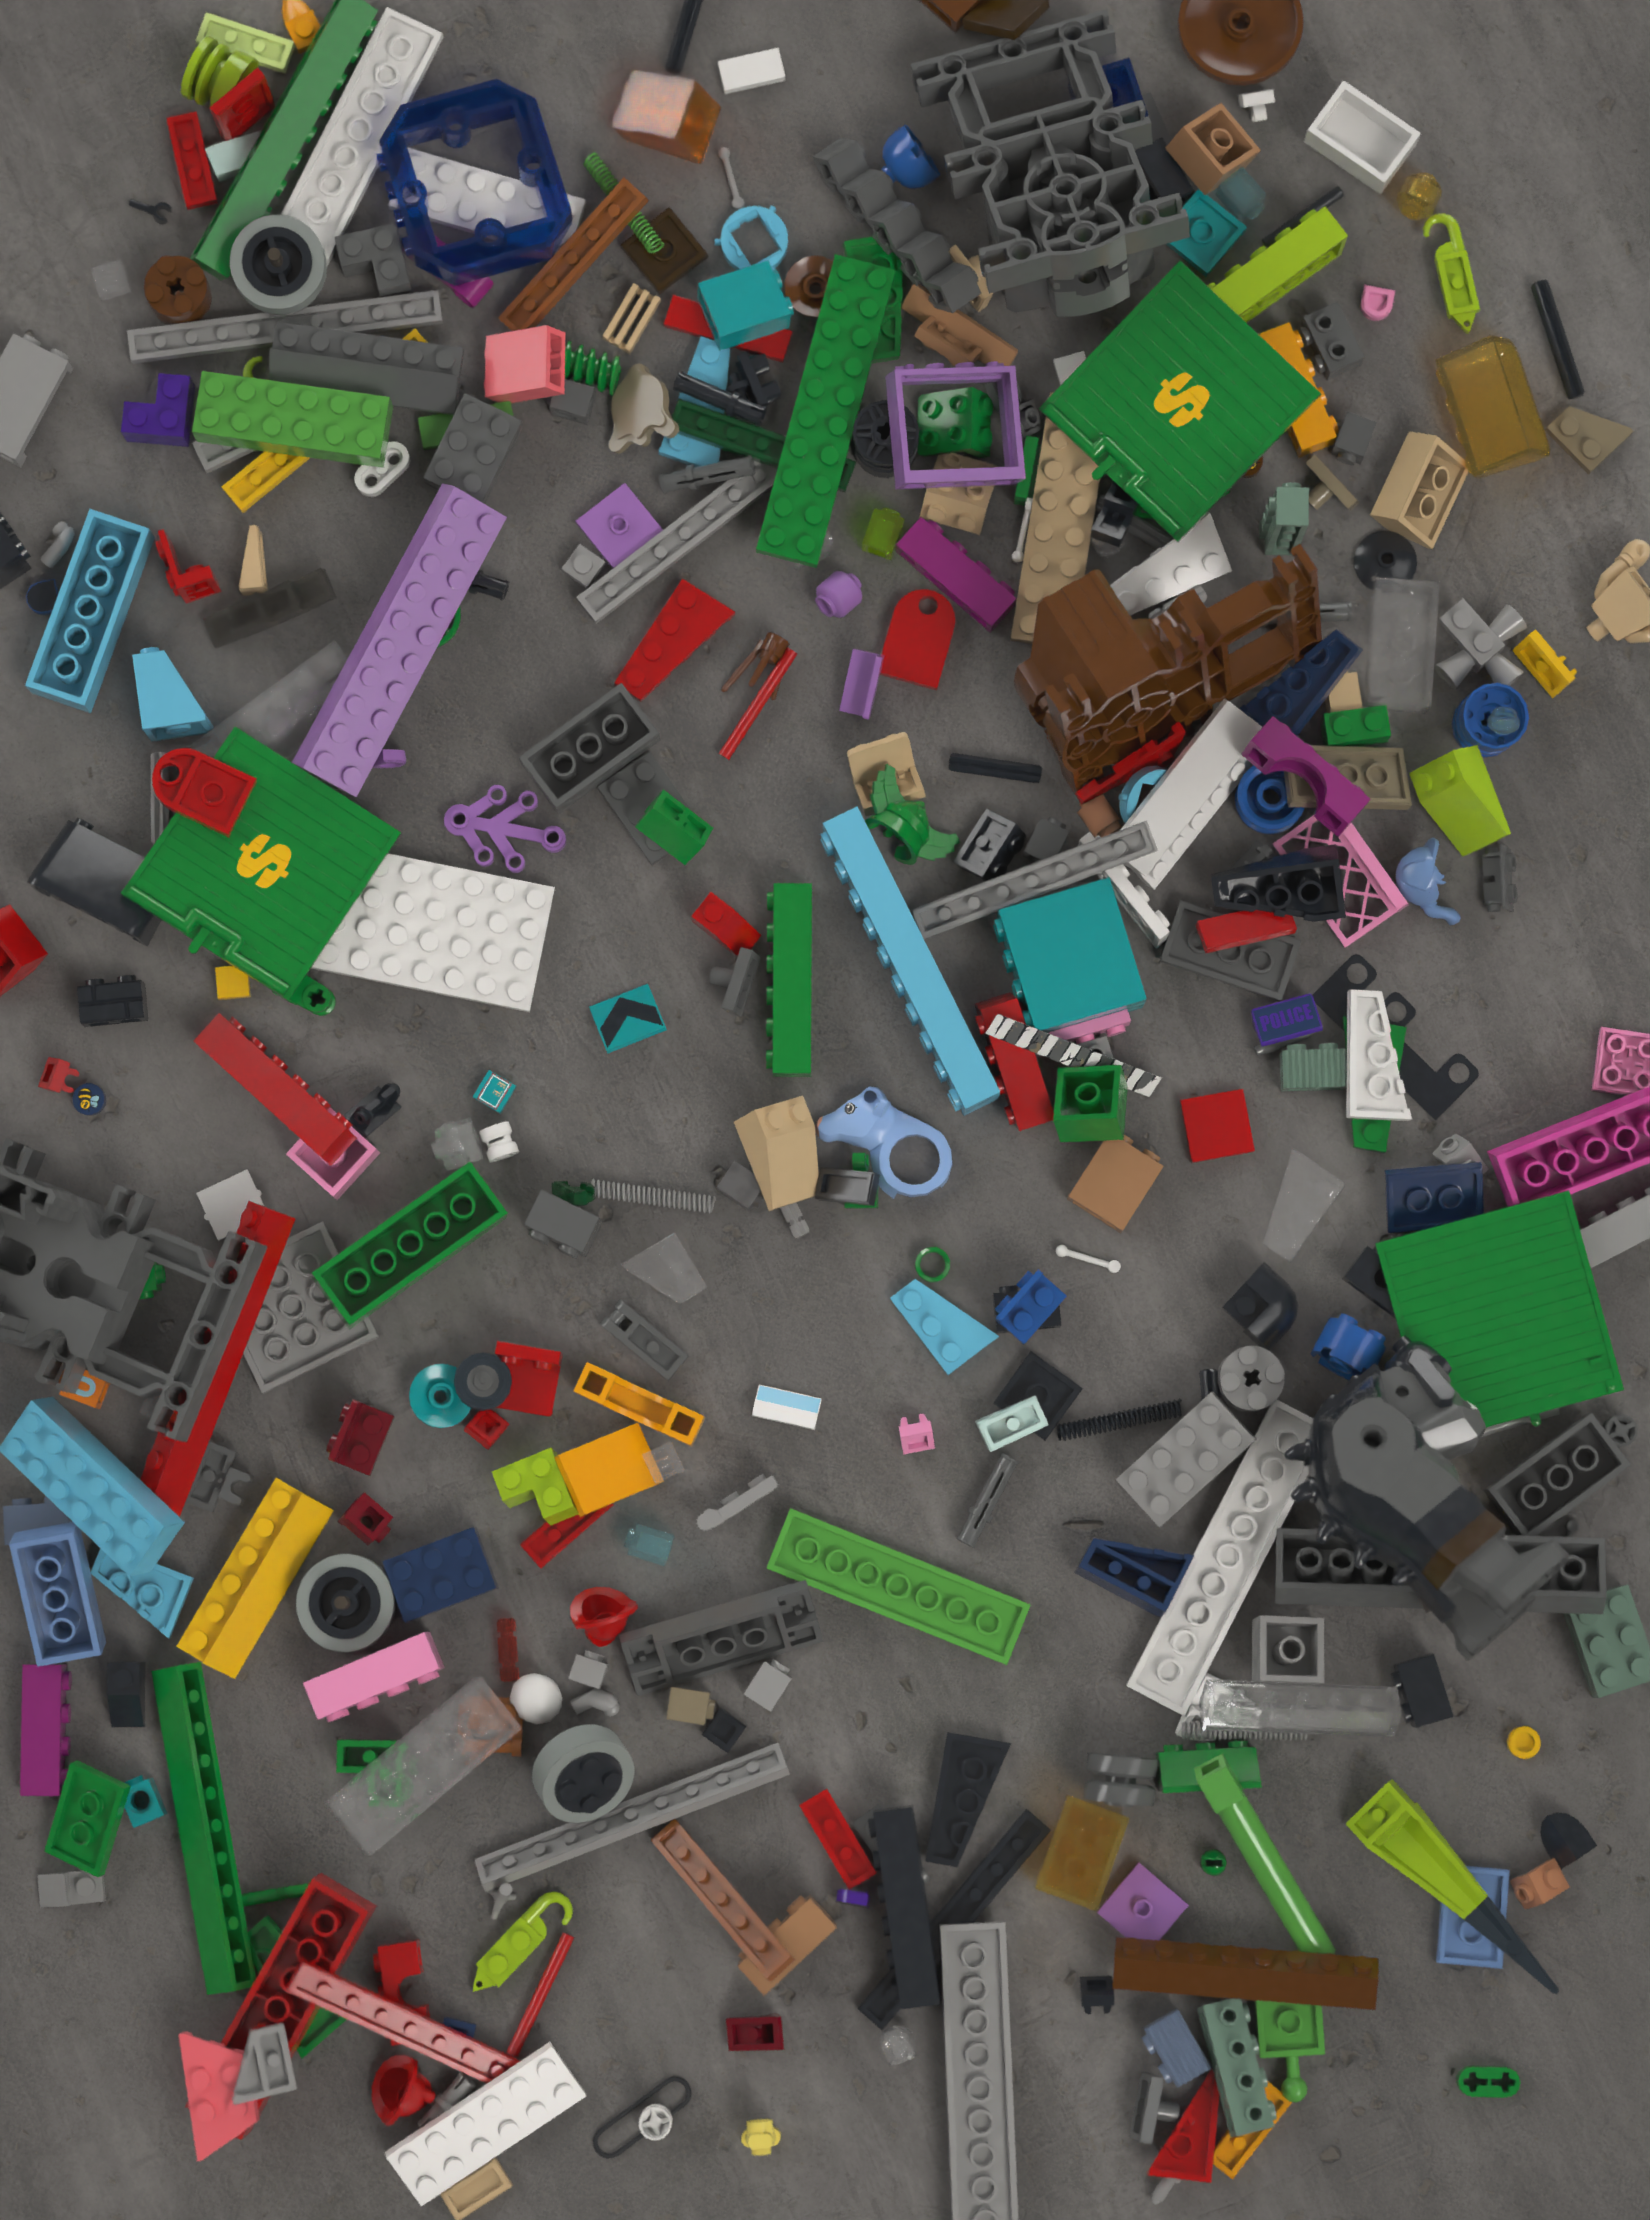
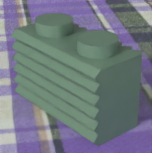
M1337 1043L1319 1044V1049L1306 1050V1044L1287 1045V1050L1280 1052L1281 1092L1345 1090L1347 1088L1346 1049H1338Z

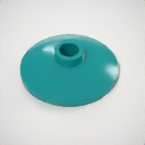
M449 1364L430 1365L421 1370L413 1379L409 1390L410 1406L416 1417L426 1425L435 1428H448L458 1424L468 1415L471 1408L460 1400L455 1390L454 1378L457 1367ZM436 1391L444 1392L446 1396L444 1402L439 1403L434 1399Z

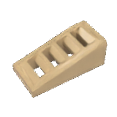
M250 525L239 582V591L243 596L266 594L268 591L263 537L257 525Z

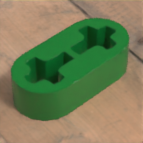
M1465 2066L1460 2069L1456 2078L1459 2090L1471 2097H1512L1520 2088L1518 2074L1505 2066ZM1470 2072H1474L1475 2077L1485 2079V2084H1475L1474 2090H1470L1467 2084H1463L1464 2078H1469ZM1502 2073H1507V2077L1513 2079V2084L1507 2085V2090L1502 2091L1500 2085L1491 2084V2079H1501Z

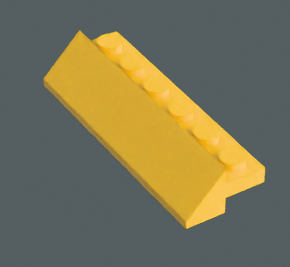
M275 1478L176 1647L202 1661L203 1664L236 1679L334 1510L279 1478Z

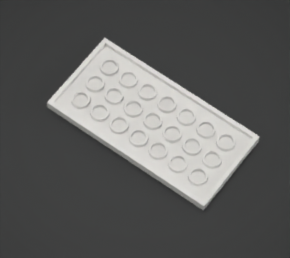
M387 854L311 969L530 1012L555 887Z

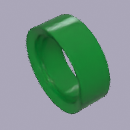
M928 1247L918 1254L915 1261V1269L922 1280L936 1283L948 1275L950 1259L944 1250L938 1247ZM936 1253L944 1259L945 1269L942 1274L936 1277H929L922 1272L920 1262L926 1254Z

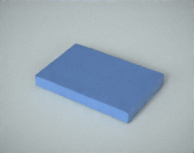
M1466 1866L1506 1919L1510 1870ZM1440 1902L1436 1962L1502 1969L1504 1952Z

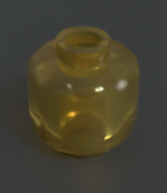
M1426 172L1413 173L1404 180L1397 194L1396 202L1401 213L1408 219H1425L1434 213L1441 199L1442 189L1433 175Z

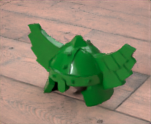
M885 764L884 771H878L876 781L872 782L870 798L875 815L865 820L868 829L878 827L881 824L886 827L883 831V837L890 838L894 835L905 843L903 847L897 846L894 855L895 860L903 864L913 865L917 862L918 857L929 861H935V858H946V854L955 851L954 845L961 843L956 834L941 833L930 827L925 803L922 801L913 802L905 800L896 782V769L889 764Z

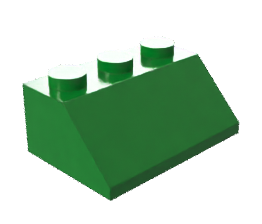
M1247 1740L1228 1741V1748H1215V1742L1196 1743L1195 1750H1183V1744L1163 1745V1751L1156 1752V1759L1159 1760L1157 1772L1158 1790L1161 1793L1202 1791L1197 1782L1194 1768L1222 1753L1241 1783L1242 1789L1262 1788L1256 1747L1248 1746Z

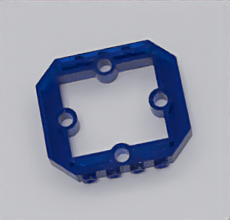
M499 79L400 105L379 140L381 153L376 154V159L380 172H387L389 181L384 182L389 201L393 199L396 201L398 209L393 210L397 227H404L406 237L402 238V243L406 256L412 255L416 267L454 286L550 260L572 225V210L537 100L533 96ZM513 119L523 148L517 157L518 176L524 185L532 188L535 187L544 218L504 228L503 224L497 219L485 218L476 225L474 230L475 237L438 247L427 213L429 209L427 188L424 183L417 180L407 147L441 138L448 147L461 148L470 141L472 136L471 130ZM453 124H459L462 126V128L459 130L449 129V127ZM531 163L540 165L535 170L528 169L526 166ZM410 196L420 198L414 203L405 201ZM491 235L496 236L498 238L496 241L490 243L485 242L483 240L485 237Z

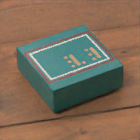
M488 1070L473 1098L501 1114L517 1086Z

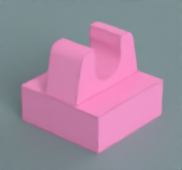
M919 1414L920 1422L908 1424L906 1417L901 1418L899 1433L903 1455L935 1449L931 1422L927 1420L924 1414Z

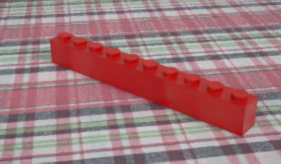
M248 1201L246 1209L241 1215L236 1233L268 1246L187 1442L174 1440L165 1436V1433L158 1432L152 1450L146 1458V1465L140 1478L179 1517L296 1219L252 1201ZM244 1242L237 1258L238 1263H241L249 1248V1245ZM236 1269L231 1270L228 1275L230 1284L237 1279ZM210 1329L203 1335L205 1345L212 1339V1331ZM183 1389L178 1395V1402L180 1405H182L187 1398V1393L185 1389ZM174 1410L166 1426L171 1432L178 1415L176 1410Z

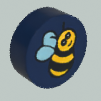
M82 1084L73 1094V1105L81 1114L87 1116L97 1115L106 1105V1094L101 1087L95 1084Z

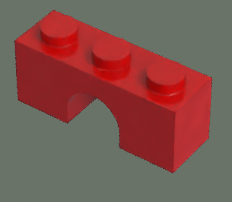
M419 1939L378 1946V1953L373 1954L375 1972L381 1973L383 1986H378V1994L431 2018L429 2004L410 2005L402 1998L400 1992L401 1983L405 1977L424 1972ZM391 2040V2046L400 2045V2043Z

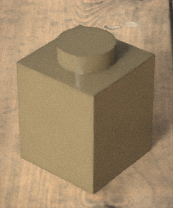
M672 1686L666 1719L706 1725V1719L713 1720L716 1700L710 1699L711 1692Z

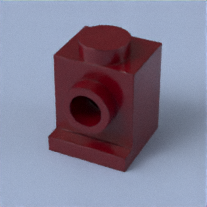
M364 1492L355 1499L337 1522L347 1527L366 1545L371 1544L374 1540L379 1544L390 1532L391 1528L387 1525L393 1519V1516ZM362 1518H367L370 1521V1528L361 1523Z

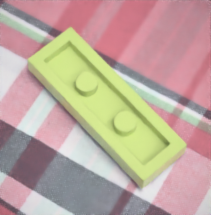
M207 12L196 38V43L199 45L205 37H212L218 41V44L224 43L229 46V56L235 51H241L257 59L259 66L283 74L286 73L295 48V43L292 40Z

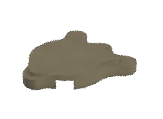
M641 363L634 364L617 387L611 402L614 429L608 446L611 451L617 454L623 453L633 443L647 447L651 443V434L654 431L669 439L674 438L679 432L678 424L669 414V394L666 385L652 375L647 366Z

